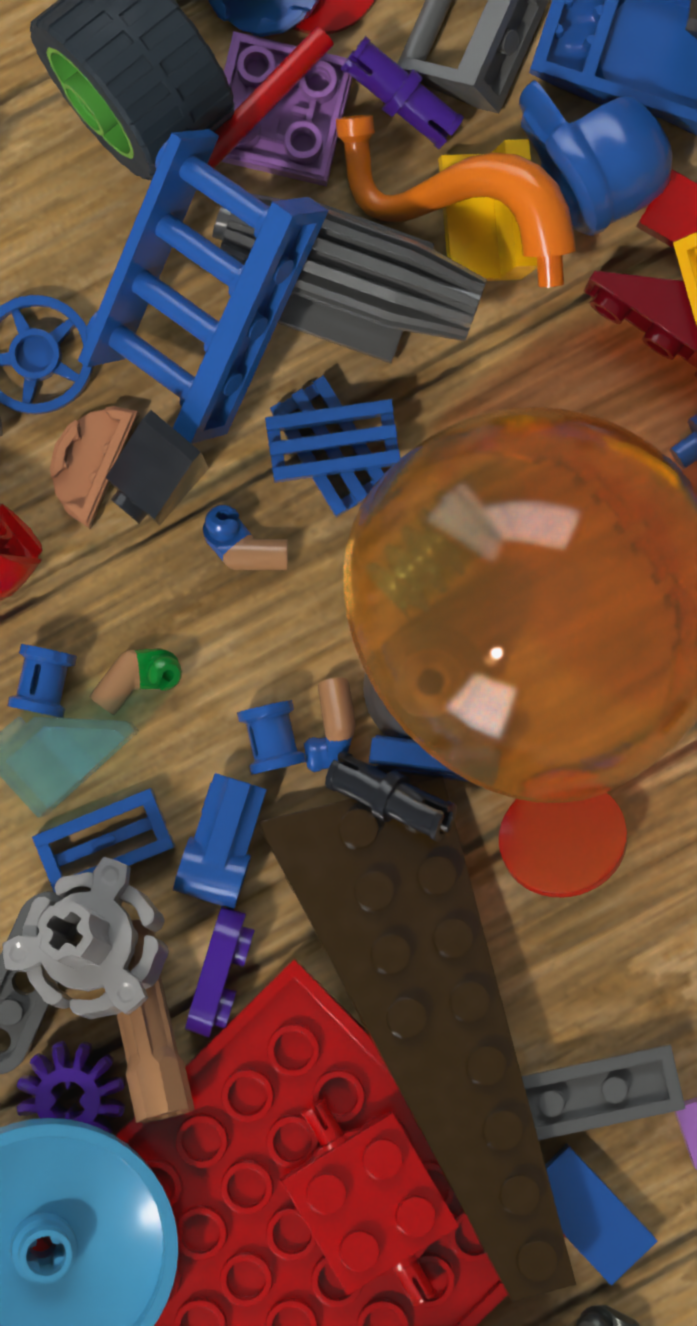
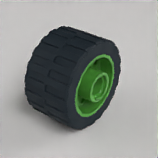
M58 0L31 21L30 37L49 76L63 97L98 141L123 166L142 179H153L156 171L155 160L163 144L169 139L171 132L207 129L214 132L232 118L234 114V96L223 69L217 62L209 45L198 32V29L175 0Z

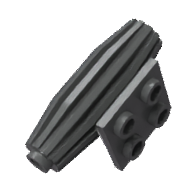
M252 194L269 207L272 201L285 200ZM317 202L329 211L278 321L279 324L390 364L393 361L403 331L466 341L487 279L433 249L434 243ZM221 206L212 237L222 240L221 249L245 265L256 240L254 229Z

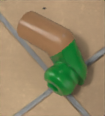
M161 648L127 650L117 658L89 697L103 709L115 715L133 690L160 689L161 691H168L173 689L182 678V668L178 658L172 652Z

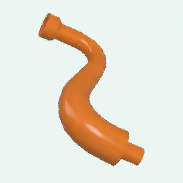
M354 115L336 118L337 136L344 142L349 187L356 204L366 215L380 221L404 222L471 198L489 197L499 200L509 208L516 219L520 231L522 255L537 257L538 286L557 287L564 285L562 255L576 251L573 225L569 207L558 183L541 165L520 155L491 152L471 156L459 161L403 193L385 195L378 190L372 176L369 140L375 133L373 115Z

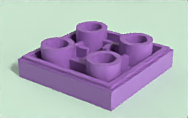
M233 32L224 73L234 96V111L297 46ZM326 53L221 162L327 187L339 138L337 136L336 118L344 117L353 80L350 74L340 69L347 58Z

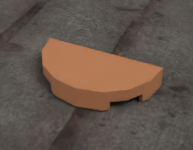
M112 406L106 407L104 410L90 412L78 421L74 420L55 443L50 465L55 494L66 512L89 529L93 525L110 485L106 476L129 441L140 415L138 411Z

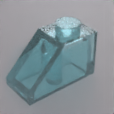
M18 717L0 732V776L38 818L46 817L140 731L132 722L33 717L26 723L21 717Z

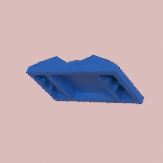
M552 0L529 74L596 104L603 105L616 98L632 96L640 101L653 116L697 136V39L685 30L690 0Z

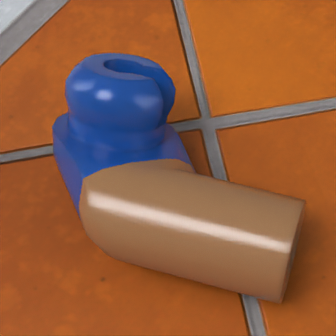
M217 505L206 514L203 525L206 543L228 568L234 570L287 571L288 539H255L240 521L239 513L228 505Z
M330 678L318 684L325 737H312L304 743L307 768L312 772L329 769L333 760L339 761L338 754L340 752H349L356 722L348 679Z

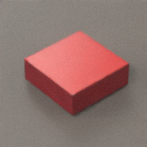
M671 169L670 181L664 192L648 205L636 227L674 248L673 242L696 233L697 183Z

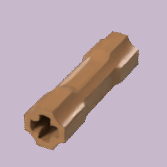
M140 919L131 920L133 927L138 933V942L128 965L129 971L136 967L142 958L144 937L146 935L156 937L155 932L144 927ZM161 974L152 987L145 989L148 999L139 1008L129 1015L123 1012L117 1014L128 1064L126 1077L136 1123L143 1122L144 1124L161 1121L195 1110L185 1064L178 1054Z

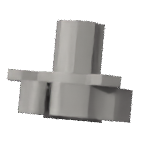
M103 857L93 873L86 872L63 876L58 879L55 884L56 895L63 898L62 900L54 902L46 897H38L32 902L23 926L22 936L18 935L2 943L5 969L27 972L30 983L40 994L44 1002L61 1009L70 1007L73 1013L81 1017L96 1019L116 1015L120 1012L129 1015L148 999L145 989L152 987L159 979L169 950L163 941L154 936L146 935L144 937L142 958L138 965L129 971L128 965L135 952L138 933L133 927L130 915L123 909L121 904L125 902L133 905L137 910L142 925L153 932L162 929L164 925L163 914L159 912L147 895L129 885L131 867L117 860ZM55 980L69 989L89 992L104 988L106 992L93 1000L72 999L58 988Z

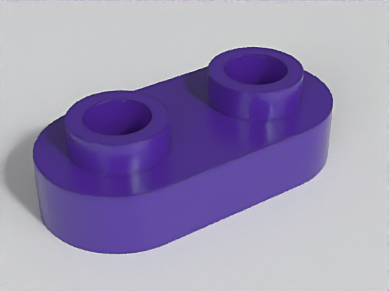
M221 907L187 1018L186 1031L210 1037L214 1025L226 1028L237 992L225 988L232 964L244 967L255 932L254 929L243 926L246 918L245 913Z

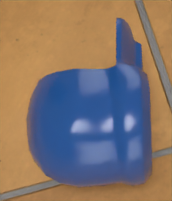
M533 80L523 89L519 98V106L523 114L521 127L537 151L541 160V166L558 183L569 207L574 230L590 236L601 233L611 223L624 219L647 207L664 192L671 177V144L658 120L640 101L632 96L616 98L601 105L579 120L568 123L537 81Z

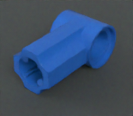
M214 774L202 807V815L195 837L190 836L186 844L175 878L173 891L229 909H235L251 859V855L247 854L267 789L221 774Z

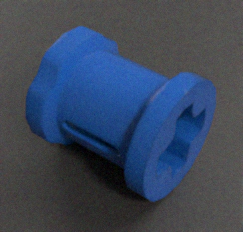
M21 644L19 653L24 657L18 689L16 695L9 697L7 706L64 718L65 708L60 705L68 667L75 666L77 656Z
M292 700L237 712L239 722L246 724L253 752L254 762L249 765L251 775L306 762L305 753L297 751L289 713L294 710Z

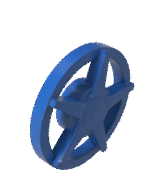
M22 296L1 305L0 323L8 315L12 314L19 334L12 340L9 352L0 354V366H12L24 378L22 402L10 398L1 390L0 402L17 412L33 415L55 412L72 403L86 388L94 366L86 367L82 365L80 374L76 373L61 362L62 352L59 345L76 326L84 346L87 339V325L83 319L67 304L47 296ZM46 307L62 313L69 319L48 333L42 329L30 328L20 309ZM56 374L75 382L60 397L48 402L32 404L39 381L46 380Z

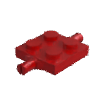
M321 1099L315 1102L314 1105L324 1120L325 1127L321 1125L311 1106L304 1109L301 1115L306 1119L321 1146L315 1150L307 1162L279 1178L347 1296L377 1277L395 1273L409 1296L411 1304L413 1306L422 1304L424 1300L414 1285L412 1278H416L428 1299L434 1296L437 1290L431 1284L417 1259L421 1257L430 1244L458 1228V1223L393 1112H387L362 1128L345 1130L343 1132L329 1109L326 1100Z

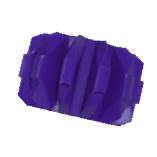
M57 1042L52 1047L54 1064L46 1056L37 1053L30 1060V1064L39 1077L27 1075L22 1076L18 1080L17 1088L25 1093L34 1095L35 1098L21 1102L16 1107L19 1116L37 1113L40 1119L57 1118L79 1121L112 1133L113 1129L103 1115L121 1117L126 1106L119 1100L107 1097V1095L123 1090L126 1082L124 1077L117 1076L104 1080L102 1074L114 1062L111 1055L106 1054L95 1066L88 1063L92 1053L91 1043L82 1042L76 1051L75 1059L71 1060L70 1052L65 1042ZM60 1082H65L66 1089H69L74 1083L83 1088L85 1093L81 1096L79 1102L84 1109L77 1110L76 1103L69 1110L60 1104L58 1100L64 1092L59 1085Z

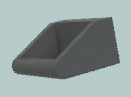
M425 0L397 64L408 73L412 69L423 76L420 83L478 109L499 114L549 0H488L458 69L426 62L452 0Z

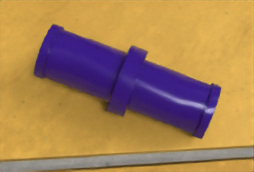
M365 36L340 69L350 74L385 103L382 107L383 111L391 117L396 113L434 143L433 145L439 150L447 142V136L453 135L464 117L460 113L457 114L420 83L423 76L414 69L409 73L406 72Z

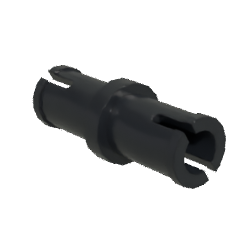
M345 751L338 754L339 761L333 760L326 775V788L334 792L338 791L371 807L373 816L385 822L395 819L430 836L431 839L437 842L445 838V833L440 831V828L447 833L450 831L456 817L457 805L450 801L446 802L411 785L409 776L396 770L386 773L354 758L352 754Z

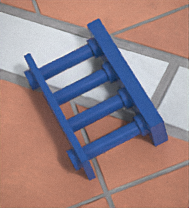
M210 129L171 132L169 139L160 148L155 160V174L99 310L88 322L86 327L87 339L78 358V361L86 367L124 360L126 358L180 398L179 404L182 408L173 429L191 444L228 434L329 211L310 197L272 201L269 207L208 165V161L219 136ZM196 190H199L254 229L256 240L245 265L183 223ZM172 247L229 287L230 299L220 321L159 279ZM148 303L204 343V351L206 353L195 377L136 334Z

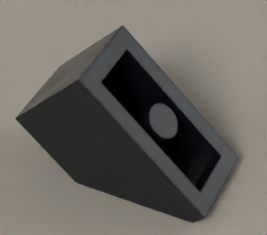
M150 410L141 420L106 476V479L118 490L110 500L138 524L148 515L160 526L209 468L202 453Z

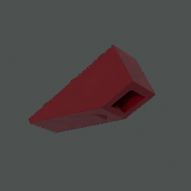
M594 271L583 292L592 297L589 304L597 313L616 324H621L625 319L645 333L642 340L653 351L670 360H673L678 355L697 368V326L684 281Z

